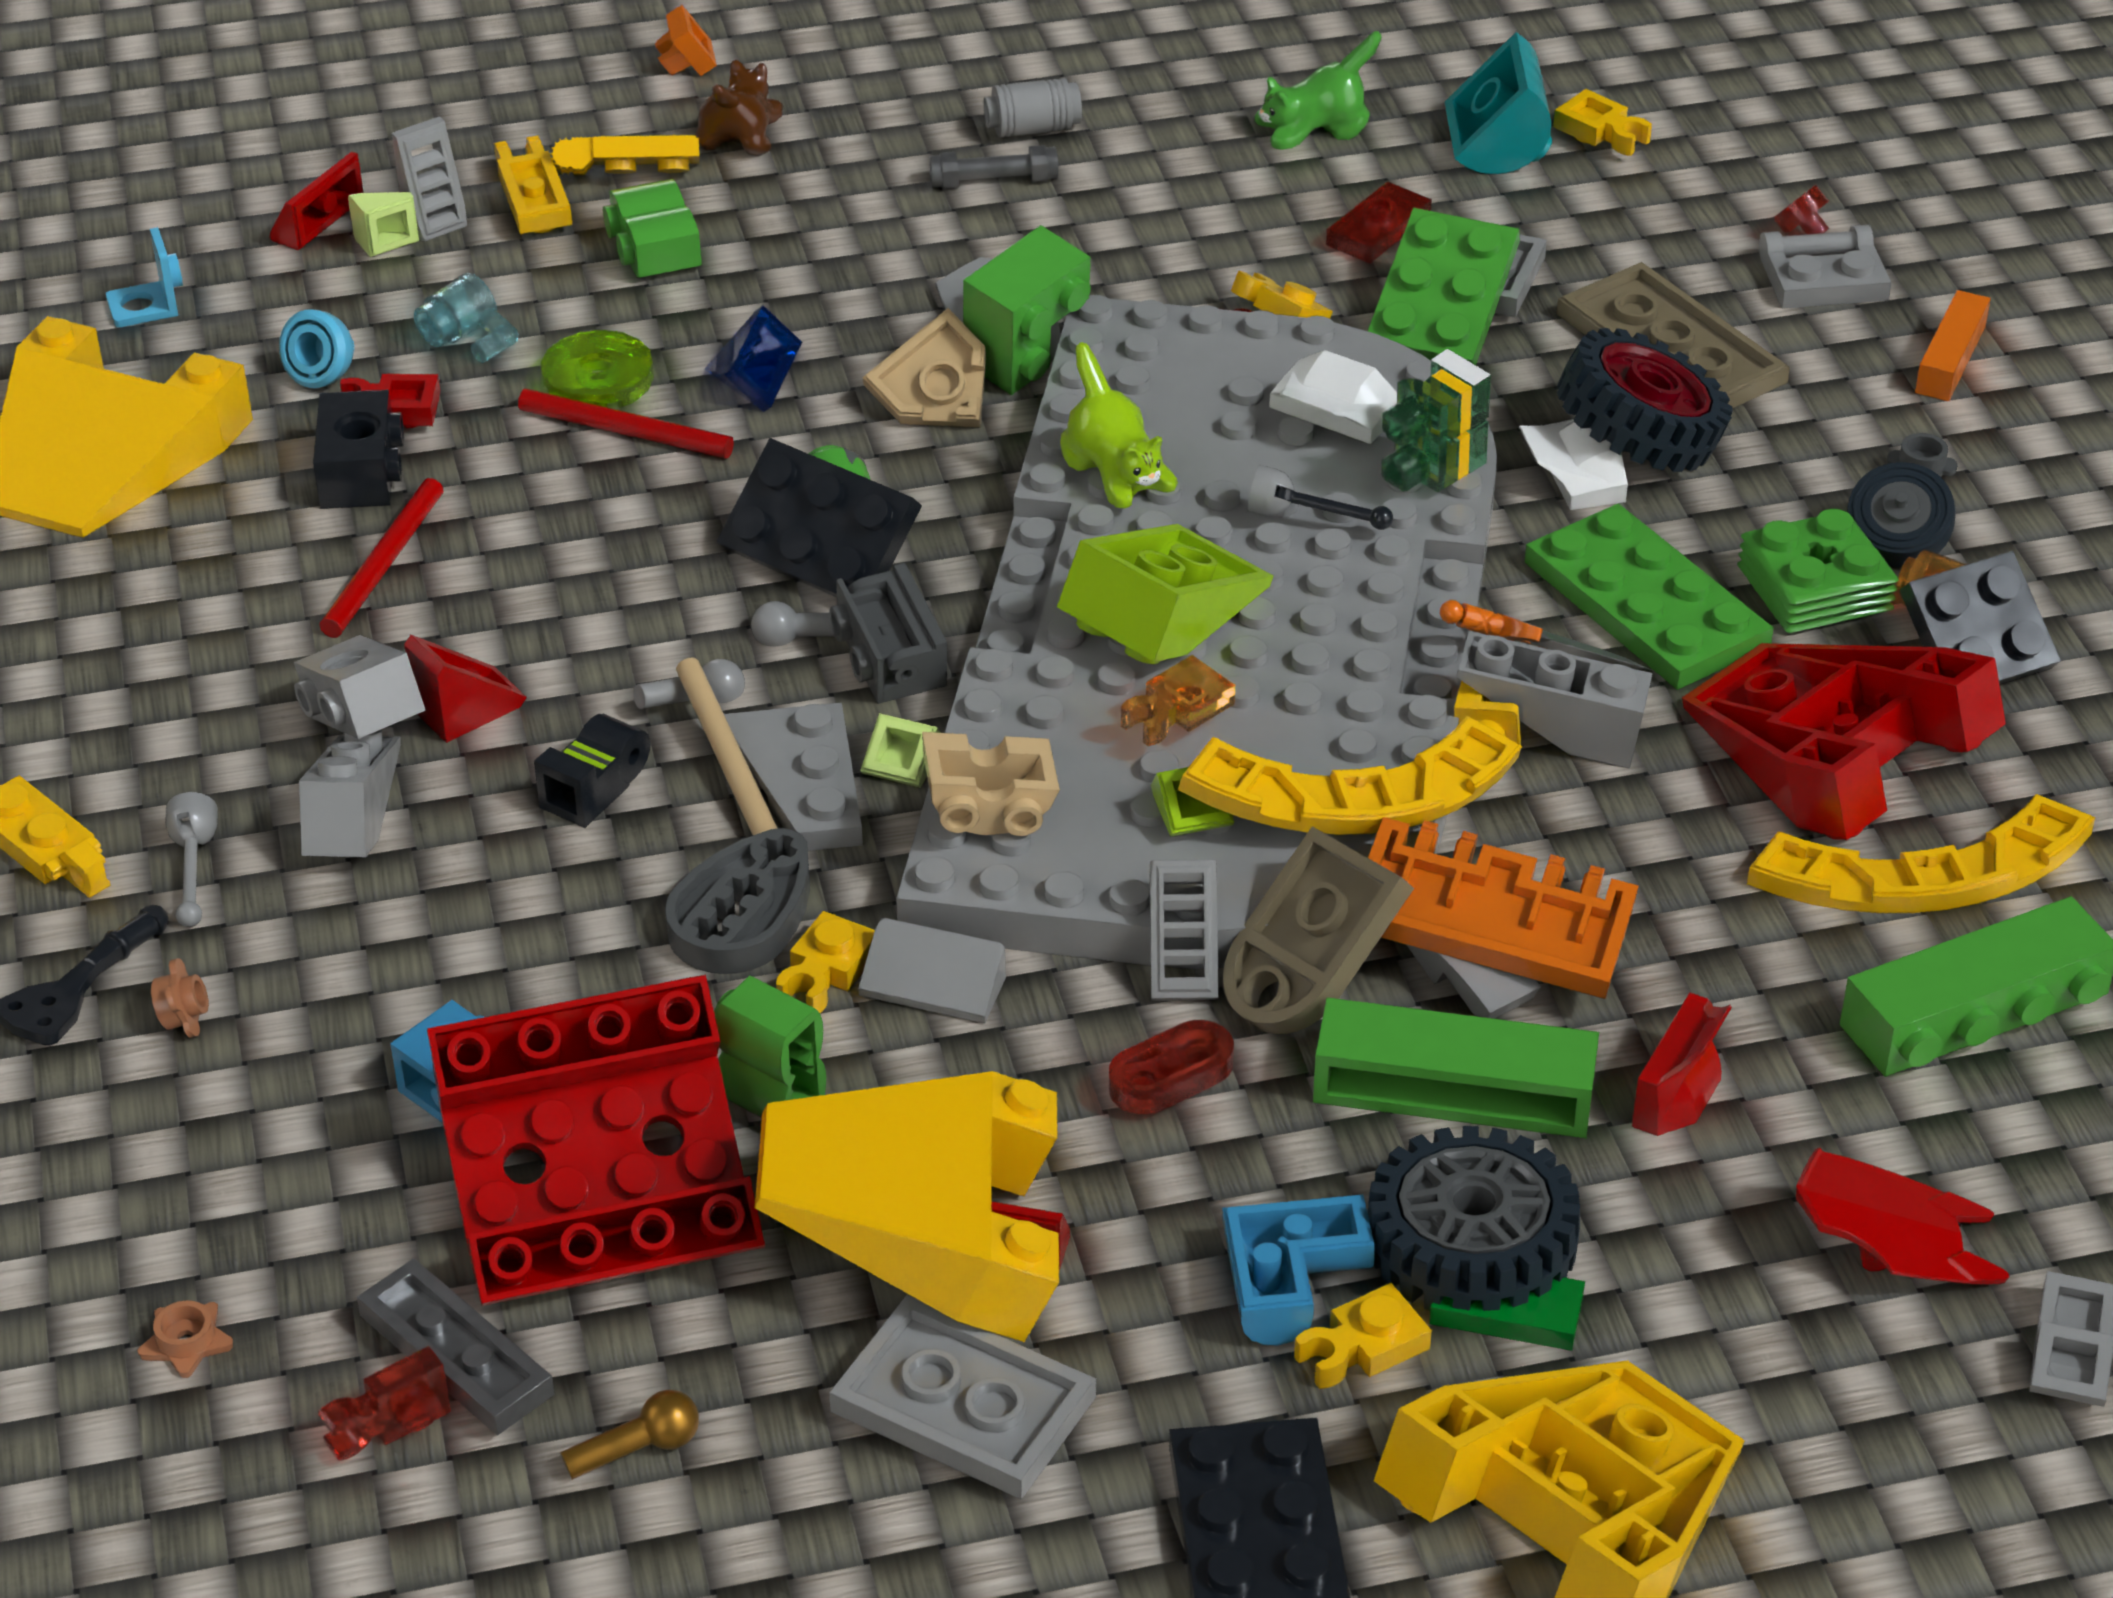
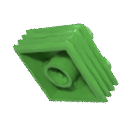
M1826 509L1820 512L1817 517L1799 521H1771L1762 529L1741 534L1744 542L1740 543V547L1743 551L1738 554L1741 561L1737 565L1783 629L1789 634L1888 612L1894 609L1891 602L1896 597L1892 592L1897 591L1894 583L1898 582L1899 578L1853 517L1846 511Z

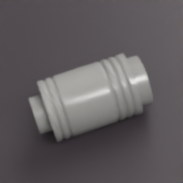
M1066 78L1002 84L1000 86L993 85L991 96L984 97L983 100L987 128H995L999 138L1004 136L1010 137L1011 135L1019 136L1050 131L1055 132L1057 130H1071L1073 124H1080L1082 121V102L1077 82L1068 83Z

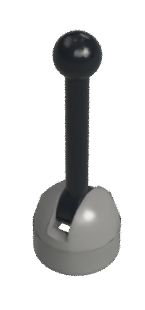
M1258 465L1248 501L1249 512L1262 515H1277L1284 512L1294 503L1370 521L1371 525L1378 530H1385L1393 523V513L1385 506H1378L1371 510L1295 492L1293 482L1285 472L1263 465Z

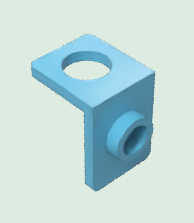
M158 227L150 228L159 281L111 290L106 293L108 306L116 327H125L178 316L173 287L183 286L181 270L176 253L167 255ZM143 298L153 302L149 307L142 310L131 311L123 308L126 302L133 299Z

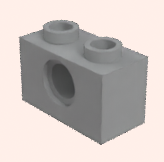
M358 635L294 662L300 680L295 683L294 689L304 713L314 720L357 739L425 711L407 653L367 637Z

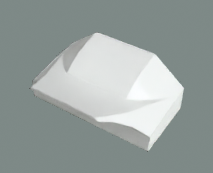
M1323 350L1299 359L1270 393L1269 408L1372 444L1399 415L1400 395L1376 368Z
M1574 419L1547 425L1519 426L1537 464L1551 472L1570 510L1626 502L1628 482L1622 453L1619 455L1609 449L1611 446L1610 442L1604 440L1599 443L1590 437L1591 428L1581 429L1573 421Z

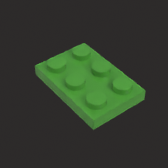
M1413 207L1368 332L1400 343L1429 360L1449 349L1476 365L1520 243L1519 228Z

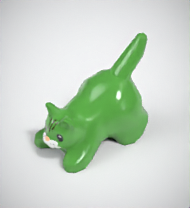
M1378 31L1372 32L1341 62L1334 61L1319 67L1303 81L1293 86L1282 87L1273 77H1268V91L1265 94L1261 109L1255 114L1254 121L1259 126L1275 129L1271 136L1273 148L1283 150L1296 147L1313 130L1319 127H1323L1326 131L1332 133L1338 140H1350L1364 129L1368 123L1370 113L1364 103V86L1359 69L1376 53L1382 39Z

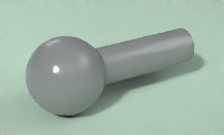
M771 601L761 605L755 611L751 620V630L754 638L766 646L786 645L796 637H835L829 613H796L789 605L779 601Z
M715 659L702 667L718 703L731 702L740 697L744 692L745 678L743 672L732 661ZM680 678L637 684L633 691L634 701L639 709L690 701Z

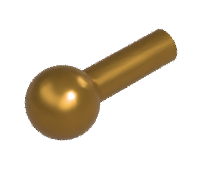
M662 1390L647 1399L641 1409L640 1417L560 1453L571 1479H575L650 1444L667 1450L684 1446L694 1437L698 1429L699 1413L693 1400L683 1392Z

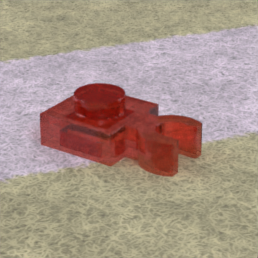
M427 1346L364 1378L365 1394L355 1399L343 1397L333 1400L322 1407L318 1414L330 1431L323 1436L324 1442L338 1461L358 1454L368 1445L372 1437L376 1435L381 1438L385 1445H388L411 1432L420 1431L428 1427L436 1419L451 1412L443 1363L430 1346Z

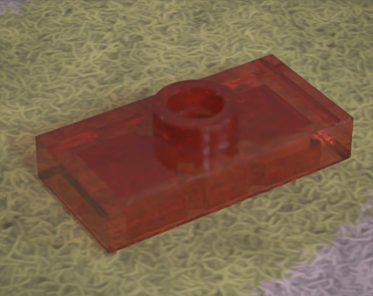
M1387 181L1327 228L1326 245L1370 264L1403 237L1413 207L1431 211L1432 199Z

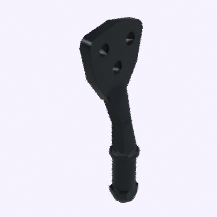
M149 905L140 909L136 917L117 930L106 932L100 943L60 980L27 986L0 998V1023L14 1035L45 1046L58 1043L78 1021L84 994L97 976L117 961L127 959L131 951L154 935L160 936L169 923L168 912L159 905Z

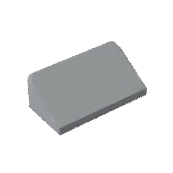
M881 918L874 931L858 988L859 996L986 1023L1006 979L1005 947L996 941L889 918Z

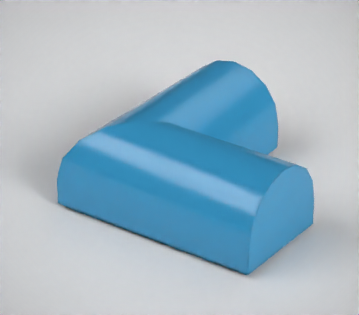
M1363 1194L1222 1208V1221L1241 1325L1244 1334L1254 1342L1263 1345L1290 1343L1301 1332L1311 1327L1314 1317V1303L1308 1274L1367 1269L1374 1266L1375 1245Z

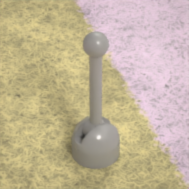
M197 792L178 794L171 798L166 805L165 825L168 835L176 844L184 847L183 903L176 910V919L184 927H193L202 918V910L196 904L197 845H205L210 842L218 824L217 804L209 796ZM187 817H189V819H190V820H188V821H183V820H182L183 818H187Z

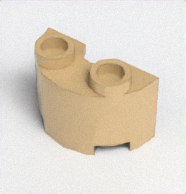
M922 732L923 755L931 800L939 813L940 823L946 830L953 833L969 832L984 836L1005 833L1027 836L1041 827L1043 823L1042 815L1051 808L1060 791L1049 739L1005 736L998 746L992 749L981 750L972 747L968 743L967 734Z

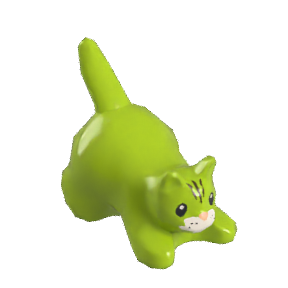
M1080 342L1075 348L1076 363L1086 396L1070 411L1067 428L1061 433V451L1068 466L1077 471L1098 467L1108 502L1116 508L1125 509L1130 507L1133 496L1141 490L1174 491L1178 480L1162 461V438L1156 436L1151 440L1149 439L1144 430V420L1140 408L1123 393L1110 389L1088 344Z

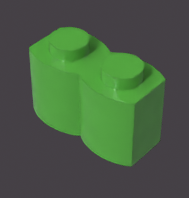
M674 179L609 191L611 205L603 206L605 228L609 238L616 237L617 251L621 264L623 266L631 265L637 278L702 266L699 231L690 209L685 206L680 189Z
M751 975L737 988L727 991L720 998L715 1007L714 1014L720 1037L719 1048L722 1050L718 1060L727 1100L762 1118V1112L767 1103L825 1095L826 1069L823 1061L819 1058L823 1043V1021L818 1010Z

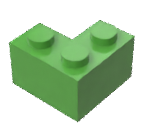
M1042 225L963 280V324L985 345L986 363L984 377L1010 395H1013L1030 381H1036L1041 378L1046 370L1050 368L1051 326L1070 312L1079 310L1089 299L1091 289V257Z

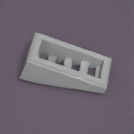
M439 116L392 132L399 192H410L414 197L419 239L427 241L466 227L465 203L445 121ZM432 144V150L412 156V150ZM435 165V169L429 170V171H427V172H424V173H421V174H418V175L416 174L417 171H420V170H423V169H426V168H429V167H432V166ZM438 187L437 191L428 193L423 196L421 194L422 192Z
M1213 859L1152 860L1149 865L1151 1001L1218 1000L1217 861ZM1164 884H1202V894H1164ZM1203 911V922H1164V912ZM1164 939H1203V949L1164 950ZM1204 965V977H1165V966Z

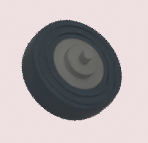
M1896 462L1871 470L1857 482L1849 497L1847 512L1853 517L1889 566L1909 567L1930 560L1946 546L1953 533L1956 508L1948 485L1937 473L1919 464Z

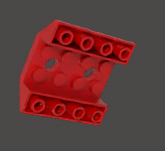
M706 975L427 1028L443 1128L468 1253L481 1306L765 1247L758 1210L755 1208V1196L750 1176L744 1177L718 1060L720 1037ZM656 1122H667L680 1130L683 1144L674 1154L668 1156L655 1155L643 1143L642 1136L644 1131ZM517 1150H531L543 1159L545 1164L544 1173L535 1182L519 1184L512 1181L504 1171L505 1161Z

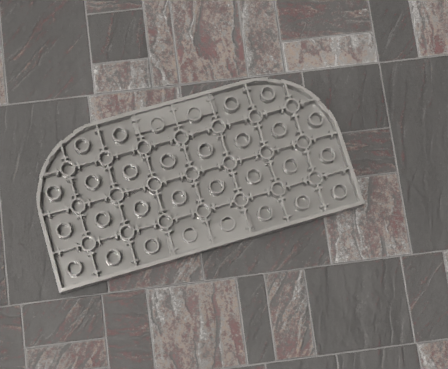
M1089 295V299L1079 310L1067 314L1013 497L1014 517L975 648H969L945 733L967 734L968 743L972 747L981 750L992 749L998 746L1005 736L1049 739L1060 791L1051 808L1042 815L1043 823L1041 827L1034 833L1027 836H1016L1011 833L984 836L969 832L953 833L946 830L940 823L939 813L932 803L930 789L928 788L896 897L897 920L996 941L1003 944L1005 949L1151 966L1150 861L1213 859L1217 861L1218 968H1224L1228 951L1240 931L1246 928L1244 924L1307 833L1272 827L1233 815L1234 824L1231 826L1170 837L1153 797L1151 783L1158 772L1189 767L1212 737H1216L1256 756L1292 765V772L1330 776L1332 770L1362 769L1382 765L1388 770L1414 761L1416 754L1440 742L1458 726L1459 718L1454 715V706L1461 680L1456 676L1468 631L1471 630L1458 627L1456 623L1448 624L1444 622L1439 613L1441 605L1448 600H1456L1460 604L1467 603L1472 606H1479L1493 513L1497 460L1493 433L1487 418L1475 399L1472 397L1471 425L1467 431L1470 433L1469 453L1486 464L1471 473L1468 472V475L1457 480L1428 462L1431 360L1400 343L1365 330L1334 323L1329 318L1323 316L1304 318L1277 315L1269 311L1245 312L1224 310L1209 305L1193 307L1163 304L1156 300L1140 302L1109 299L1102 295ZM1080 342L1086 343L1090 347L1110 389L1123 393L1140 408L1144 420V430L1149 439L1151 440L1156 436L1162 438V461L1178 480L1174 491L1141 490L1133 496L1130 507L1125 509L1116 508L1108 502L1098 467L1077 471L1068 466L1061 451V433L1067 428L1070 411L1086 396L1076 363L1075 348ZM1327 350L1376 368L1400 395L1399 415L1372 444H1368L1269 408L1270 393L1299 359ZM1437 363L1434 364L1433 374L1442 369ZM1446 385V391L1441 394V398L1446 396L1445 414L1461 423L1462 394ZM1444 431V437L1460 447V440ZM1439 454L1441 458L1459 468L1457 464ZM1258 465H1263L1285 472L1291 478L1295 492L1371 510L1378 506H1385L1393 513V523L1385 530H1378L1371 525L1370 521L1294 503L1284 512L1277 515H1262L1249 512L1248 501ZM1172 524H1179L1274 575L1268 589L1189 654L1162 660L1158 664H1147L1131 658L1124 651L1125 645L1110 637H1100L1083 631L1076 625L1077 618L1057 608L1080 540ZM1447 815L1430 821L1439 825V839L1434 853H1436L1440 845ZM1422 824L1409 827L1406 846L1414 848ZM1377 833L1327 835L1368 858ZM1164 884V894H1202V884ZM1203 911L1164 912V922H1203ZM1164 939V950L1203 949V939ZM1204 965L1165 966V967L1188 968V969H1202V968H1204Z

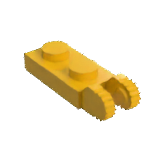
M538 135L526 137V154L512 157L511 149L506 141L494 143L499 179L519 233H546L558 227L573 225L569 201L550 152L544 150L540 137Z
M696 135L572 137L571 140L567 138L564 140L559 139L560 141L555 142V146L551 147L553 151L550 153L553 156L552 161L557 167V171H561L562 174L567 173L568 176L570 173L585 175L594 165H605V173L628 174L636 172V165L657 164L658 172L683 173L689 171V164H700L699 138H696Z

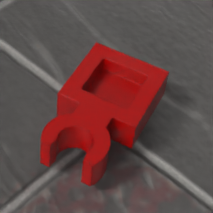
M382 374L380 383H369L362 378L356 377L344 378L340 381L341 392L389 390L392 412H402L404 428L433 426L441 393L438 374Z

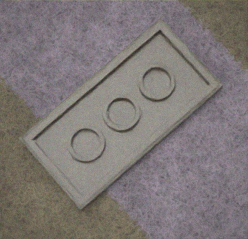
M1643 262L1558 298L1557 315L1585 336L1587 332L1592 330L1598 332L1600 328H1609L1613 333L1616 328L1628 331L1632 338L1637 332L1648 336L1651 344L1655 345L1657 340L1669 345L1668 351L1674 355L1678 351L1689 357L1688 364H1699L1707 370L1705 377L1715 378L1721 385L1719 391L1727 393L1730 399L1728 404L1732 405V408L1788 383L1790 370L1788 365Z

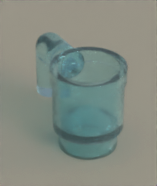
M469 272L455 278L452 283L426 297L424 304L414 311V321L419 333L425 341L434 347H440L445 343H455L482 327L489 334L471 344L472 354L481 363L488 361L514 345L519 337L517 329L497 312L495 299L487 285L478 276Z

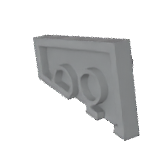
M842 702L724 714L754 779L757 780L767 795L769 808L783 828L794 830L803 835L807 841L808 851L863 845L862 824Z

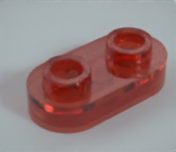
M1191 1020L1118 1053L1109 1065L1110 1098L1119 1108L1127 1112L1153 1114L1224 1081L1232 1072L1234 1062L1233 1037L1226 1028L1218 1023L1208 1020Z

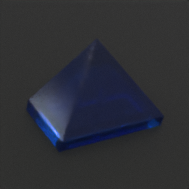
M762 305L742 325L707 365L705 370L765 412L771 408L803 342Z

